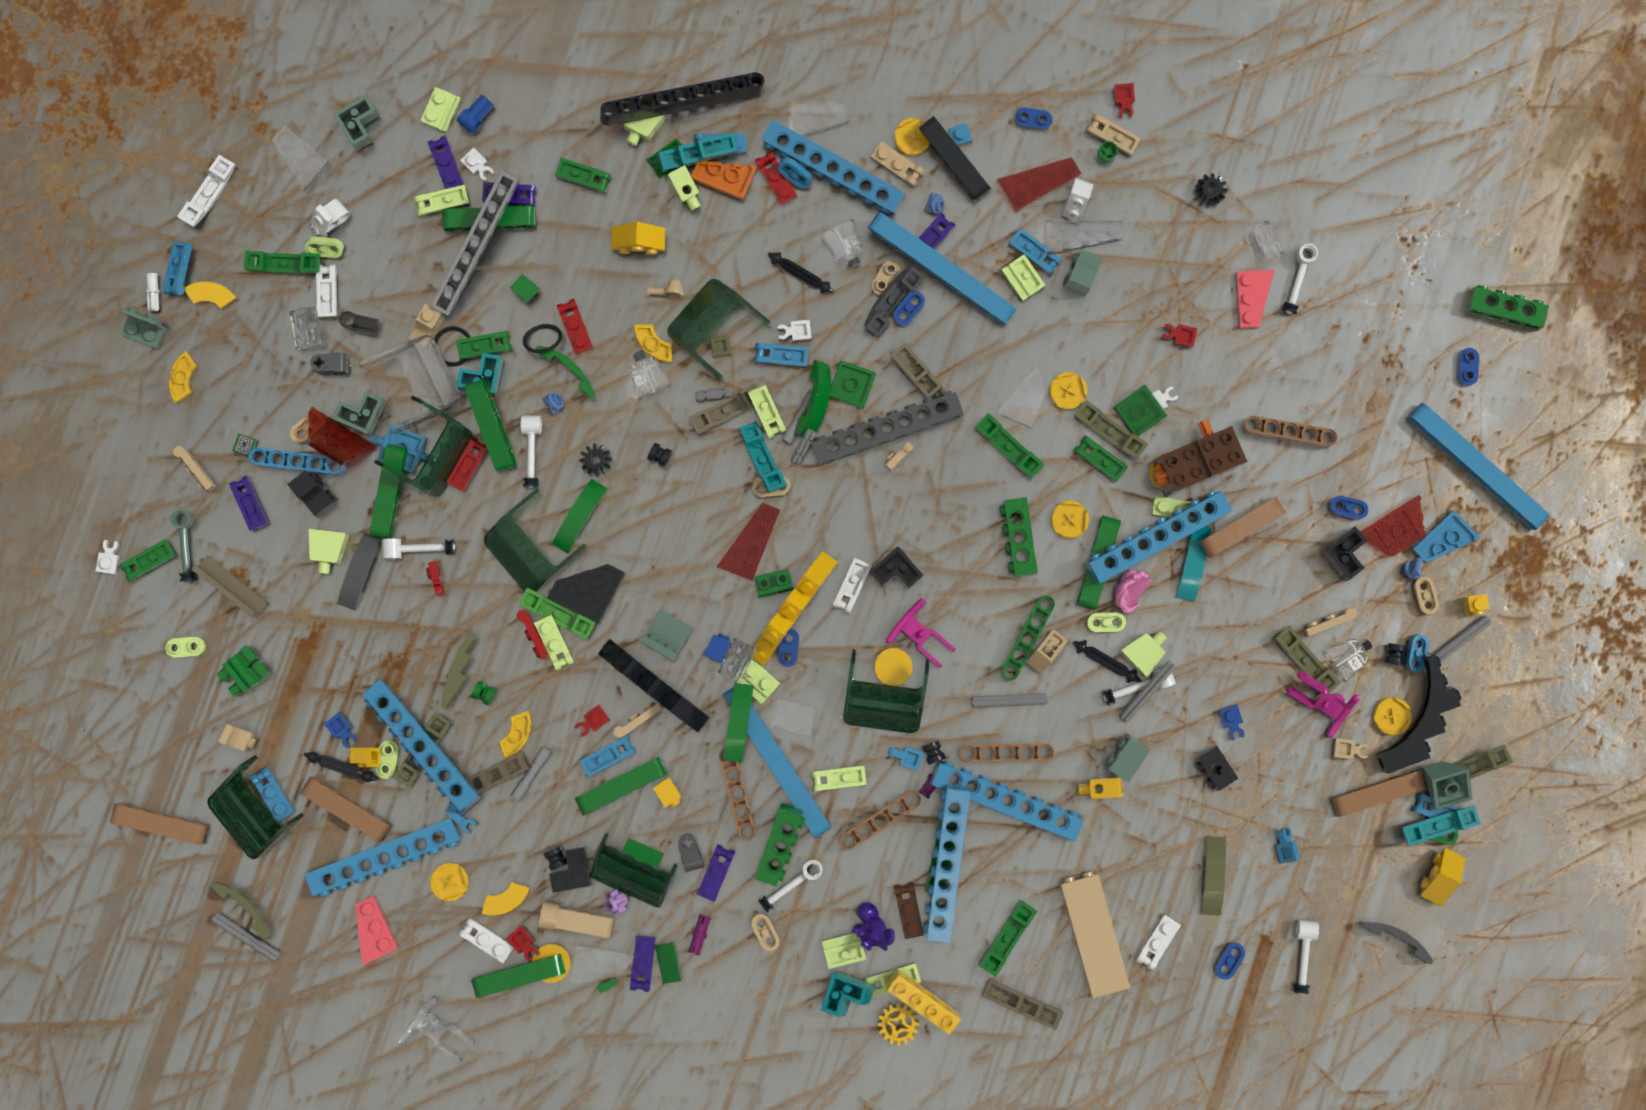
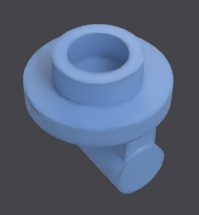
M931 193L924 211L939 214L945 207L943 196Z
M551 392L542 398L552 415L556 414L564 406L562 396L555 392Z
M1417 557L1414 562L1409 561L1404 565L1405 574L1409 578L1416 580L1421 576L1423 559Z

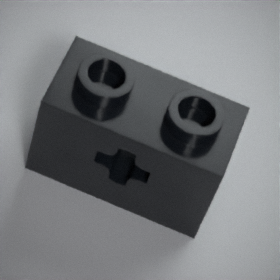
M1213 746L1195 758L1197 769L1201 774L1205 773L1208 778L1206 782L1212 790L1220 791L1239 779L1218 746ZM1212 765L1219 767L1217 769L1218 774L1211 772L1213 770Z

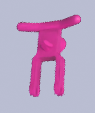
M921 598L894 626L886 638V643L892 644L902 630L904 635L916 642V649L940 668L942 665L922 648V644L932 634L952 652L956 649L935 630L927 629L913 617L926 604L925 599Z
M1300 671L1297 677L1322 694L1317 701H1314L1294 687H1289L1287 693L1311 709L1318 708L1330 717L1335 718V721L1326 733L1328 738H1332L1360 700V697L1355 694L1345 704V699L1342 695L1328 693L1327 686L1305 672Z

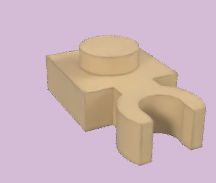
M908 442L897 454L893 452L886 459L888 463L885 467L891 472L914 447Z
M1335 738L1333 757L1354 760V754H1356L1359 758H1367L1368 755H1362L1360 750L1361 748H1368L1369 745L1359 744L1355 746L1356 740Z

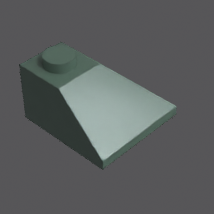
M1441 761L1423 767L1425 783L1435 810L1473 799L1470 772L1467 766Z

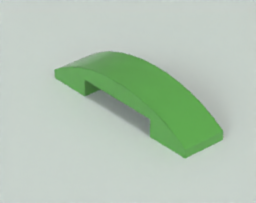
M526 588L518 604L543 618L552 614L557 625L585 639H588L596 622L529 588Z

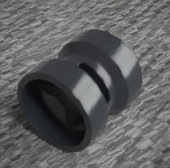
M655 442L648 454L647 460L651 462L656 461L659 466L665 468L673 451L668 448H661V445Z
M1388 643L1387 650L1389 652L1385 657V663L1404 666V654L1407 652V646Z
M940 740L922 746L923 752L927 754L926 760L928 765L946 759L945 753L941 751L942 745Z
M561 846L543 853L545 859L549 861L550 871L567 864V859L563 857Z

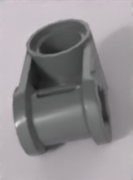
M317 354L311 358L310 365L320 375L348 374V354ZM322 361L324 364L321 365V368H318L317 365Z
M689 833L682 835L678 846L685 872L703 868V858L695 837ZM685 838H687L688 841L692 840L693 843L690 844V848H687L686 845L682 844L685 841Z

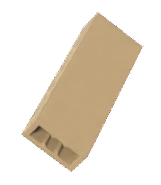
M1093 871L1083 873L1082 877L1075 879L1074 876L1064 878L1063 883L1059 885L1090 996L1097 998L1129 989L1130 984L1099 874H1093Z

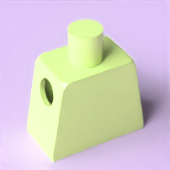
M666 115L624 123L625 130L630 132L626 142L636 146L640 138L649 141L666 120Z
M684 165L669 173L667 178L680 202H686L691 211L700 207L701 205L696 197L699 191L686 166ZM687 187L690 193L685 194L682 189Z
M309 529V557L311 561L319 562L318 573L329 574L330 564L341 563L349 538L348 534Z
M1158 631L1153 637L1145 633L1119 652L1145 678L1150 675L1165 654V651L1160 646L1167 640V637L1161 631Z

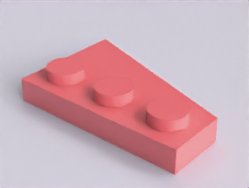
M1275 270L1236 272L1239 329L1260 327Z
M375 896L355 904L363 966L399 947Z

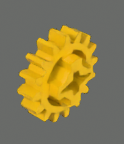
M899 1002L896 1003V1007L889 1004L890 1009L883 1008L882 1010L885 1014L878 1016L882 1020V1022L877 1023V1026L882 1027L879 1030V1034L885 1033L883 1039L889 1038L891 1045L894 1041H897L898 1046H900L901 1041L908 1044L907 1039L914 1040L912 1034L918 1033V1030L915 1028V1026L920 1025L919 1022L915 1021L918 1015H912L914 1009L910 1008L907 1010V1004H904L903 1007H900ZM899 1011L898 1015L889 1016L892 1012ZM906 1014L911 1019V1025L905 1021ZM901 1019V1023L904 1026H899L898 1029H896V1026L893 1022H898V1020ZM885 1023L891 1026V1034L886 1030ZM908 1032L906 1035L898 1037L899 1033Z

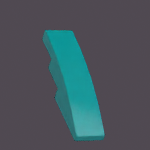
M729 133L700 139L695 143L681 145L675 149L661 151L657 153L662 172L678 169L684 165L687 167L738 152L734 134Z

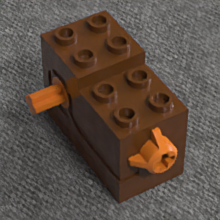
M1208 419L1197 423L1203 438L1161 455L1151 462L1155 468L1153 479L1157 486H1163L1166 498L1235 470L1248 462L1232 426L1214 433Z

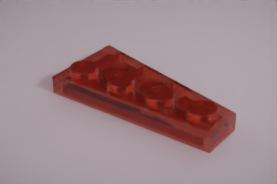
M1071 157L999 178L997 182L1015 212H1018L1081 175V171Z
M762 503L719 562L717 568L753 581L780 509Z

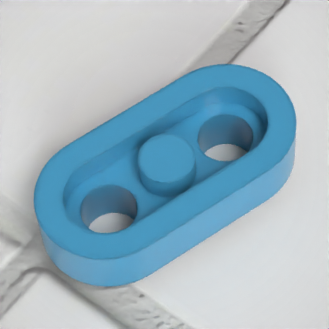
M781 159L778 166L779 173L797 188H808L812 181V175L794 159Z
M1415 634L1409 639L1405 665L1410 672H1422L1425 669L1422 655L1428 653L1430 643L1429 639L1423 634Z

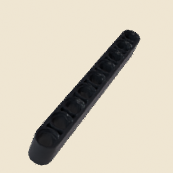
M754 72L608 101L601 105L600 121L606 126H612L756 97L762 93L765 80L762 74Z

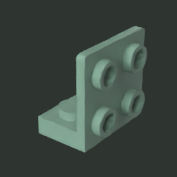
M129 307L127 310L121 308L120 312L127 316L121 335L158 349L166 331V327L161 325L162 321L148 314L144 317L139 311Z
M661 609L646 634H643L640 642L675 661L693 628Z

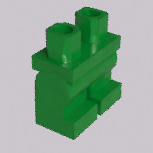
M788 569L754 576L758 599L775 595L774 592L781 594L794 590Z
M245 645L237 654L222 664L223 668L216 675L223 683L231 677L233 678L235 683L228 690L236 697L243 692L248 693L272 674L259 661L260 659L251 647Z

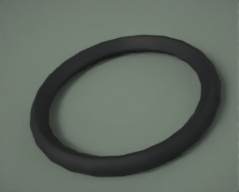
M551 324L537 325L526 332L523 337V345L530 352L545 353L553 350L560 344L562 332L557 326ZM552 328L557 331L558 340L548 348L533 349L527 344V337L535 330Z
M450 326L442 329L436 335L433 341V351L441 363L448 366H457L463 364L468 359L457 362L445 361L437 351L438 339L443 333L451 330L459 331L467 338H470V335L460 327Z

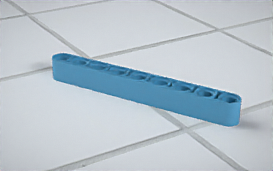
M878 212L869 224L868 229L1001 324L1006 325L1015 313L1016 308L885 214Z
M1421 403L1408 417L1419 430L1528 527L1537 531L1549 517L1545 509L1429 406Z
M734 687L722 694L730 707ZM751 704L747 734L794 807L803 810L801 817L805 818V824L816 839L830 830L831 826Z

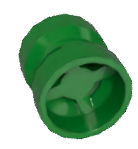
M1112 141L1103 142L1097 153L1099 161L1104 164L1112 163L1118 153L1117 145Z
M479 680L473 689L471 698L482 700L483 704L489 706L497 689L492 686L488 687Z

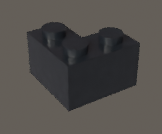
M304 470L287 484L297 498L303 501L317 518L336 505L333 500L336 497L329 489H324L322 486L324 482L314 472L310 473Z
M1354 526L1322 550L1321 553L1342 579L1348 581L1364 569V566L1353 552L1366 543L1367 540L1357 527Z
M899 546L869 571L871 577L880 587L896 575L905 587L909 589L923 577V574Z
M587 847L566 850L568 870L549 873L552 893L592 886L593 882Z

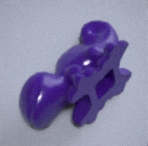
M870 902L861 903L857 907L856 914L864 922V925L855 924L852 933L861 938V946L868 951L873 946H878L887 951V946H890L895 940L894 930L886 929L884 921L878 917L879 910L874 904Z

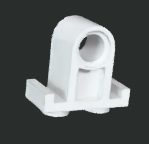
M1079 178L1075 179L1062 214L1063 217L1080 222L1089 201L1093 183Z
M334 199L324 206L320 204L314 209L309 228L315 236L327 237L328 232L348 219L350 212L338 199Z

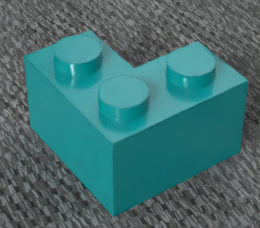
M482 353L479 371L460 368L456 387L461 391H465V385L484 379L487 382L491 395L497 397L504 359L498 355Z
M842 972L832 973L821 1011L836 1017L846 1016L850 1001L859 1005L870 1003L875 985Z

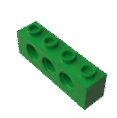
M1477 285V287L1475 286L1470 290L1465 312L1539 331L1545 326L1549 305H1545L1541 300L1534 299L1530 301L1526 300L1522 295L1511 296L1502 290L1491 291L1486 286ZM1486 298L1492 300V306L1486 304ZM1504 303H1508L1511 306V311H1507L1504 308ZM1523 307L1529 310V316L1523 313Z
M1027 497L1004 500L1003 505H1000L1001 517L1005 516L1006 524H1003L1004 536H1008V543H1005L1007 555L1010 554L1011 562H1008L1009 573H1013V577L1035 575L1038 573ZM1018 514L1021 519L1020 523H1013L1010 519L1011 515ZM1021 533L1023 541L1020 543L1014 541L1013 535ZM1017 552H1024L1026 560L1023 562L1018 561L1016 558Z
M781 803L754 879L773 886H777L778 881H783L786 871L782 869L785 863L789 864L792 853L789 852L791 845L795 847L799 836L795 834L797 828H802L805 819L801 817L803 810ZM789 824L792 830L785 831L782 825ZM783 842L786 847L780 849L776 846V843ZM777 860L779 866H772L769 861Z

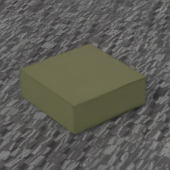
M729 336L710 338L713 358L731 355Z

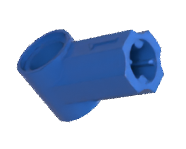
M481 94L469 109L466 108L459 114L456 121L472 134L480 127L481 120L490 112L494 104Z

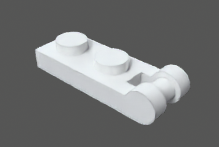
M336 264L329 267L320 265L319 273H316L318 318L338 317ZM324 274H329V279H323Z
M854 557L832 607L836 609L839 607L850 615L872 565ZM843 595L850 598L849 603L842 601Z
M1163 914L1135 961L1140 964L1144 963L1149 970L1153 971L1181 925ZM1148 951L1154 954L1152 959L1146 956Z
M469 917L466 921V926L458 934L498 961L504 963L514 949L513 946ZM473 928L478 930L475 936L470 934Z

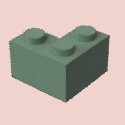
M367 95L333 113L356 151L373 142L364 125L378 118L379 115Z
M1081 249L1079 254L1075 253L1071 262L1074 264V267L1070 266L1064 279L1067 282L1065 287L1086 296L1103 258Z
M365 391L358 408L340 401L332 419L371 437L387 402Z
M1130 734L1120 739L1117 744L1119 748L1118 754H1113L1107 763L1109 764L1108 769L1128 783L1150 752L1148 746Z

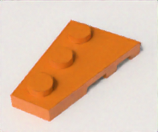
M705 161L696 164L691 178L695 182L743 201L758 165L743 166L735 163L731 165Z

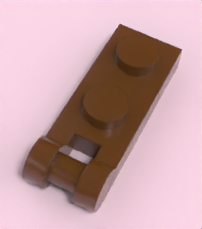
M913 882L907 883L908 885L894 886L905 939L924 936ZM909 893L910 898L903 899L902 894Z

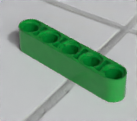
M506 207L495 230L536 227L535 207ZM482 208L442 210L443 230L470 231Z
M482 379L465 385L466 395L495 470L500 472L516 467L517 463L487 382Z
M387 444L370 526V536L384 539L391 538L408 448L392 444Z
M1102 515L1090 557L1097 553L1100 556L1106 553V548L1116 543L1121 520ZM1110 558L1105 559V566L1107 568L1110 564ZM1088 568L1085 572L1077 605L1096 610L1104 582L1096 584Z
M1045 595L1036 601L1000 670V675L1005 681H1012L1018 677L1054 609L1055 602L1052 597ZM1044 599L1050 603L1048 610H1044L1040 606V602ZM1034 616H1037L1041 619V625L1039 627H1036L1031 623V620ZM1025 633H1028L1032 636V642L1030 644H1027L1022 640V637ZM1016 650H1020L1023 653L1021 661L1016 660L1013 656ZM1007 667L1014 669V676L1012 678L1007 677L1004 673Z
M659 756L574 799L583 816L668 773Z
M558 954L471 979L475 997L480 998L562 975L566 971L562 956Z

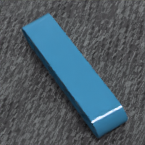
M254 448L249 452L250 462L259 467L298 472L307 470L310 473L314 472L315 474L340 476L346 469L342 460L332 456L266 448ZM263 453V459L260 462H256V455ZM281 455L282 462L275 464V457ZM300 457L301 464L294 467V459ZM319 459L320 466L317 469H313L312 463ZM334 462H339V469L332 471L331 465Z

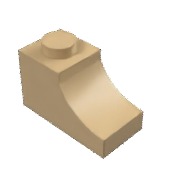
M425 303L416 318V323L409 340L420 337L414 343L427 349L445 318L443 313Z
M1052 629L1026 663L1039 674H1042L1068 640Z
M226 724L218 742L248 752L249 749L252 750L256 743V734L236 724Z

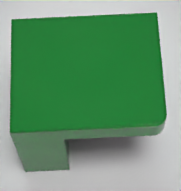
M521 274L510 287L511 291L520 296L525 302H529L536 293H541L540 288L524 274Z

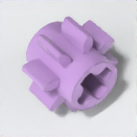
M616 889L605 894L607 899L604 900V907L609 913L613 912L614 915H617L626 910L625 906L628 904V899L623 892H618Z

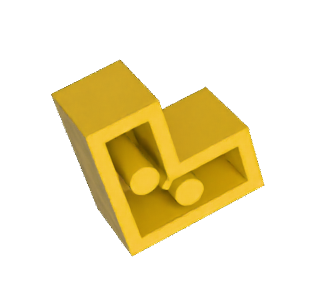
M637 221L612 226L611 249L618 250L619 254H630V251H646L647 255H657V252L665 251V228Z
M1446 847L1441 853L1437 852L1433 858V863L1435 864L1430 872V876L1428 878L1425 877L1421 882V896L1442 907L1461 884L1466 858Z

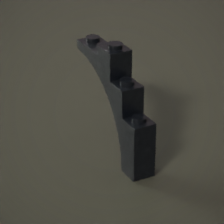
M611 639L599 651L598 655L697 733L710 718Z
M1433 653L1422 655L1426 669V690L1418 717L1401 739L1389 748L1376 753L1381 770L1386 774L1430 759L1429 752H1431V749L1425 740L1446 732L1444 728L1446 722L1440 714L1461 706L1459 691L1454 687H1446L1448 681L1446 676L1441 673V661Z

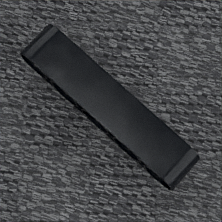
M934 116L919 127L921 133L975 200H978L991 189Z

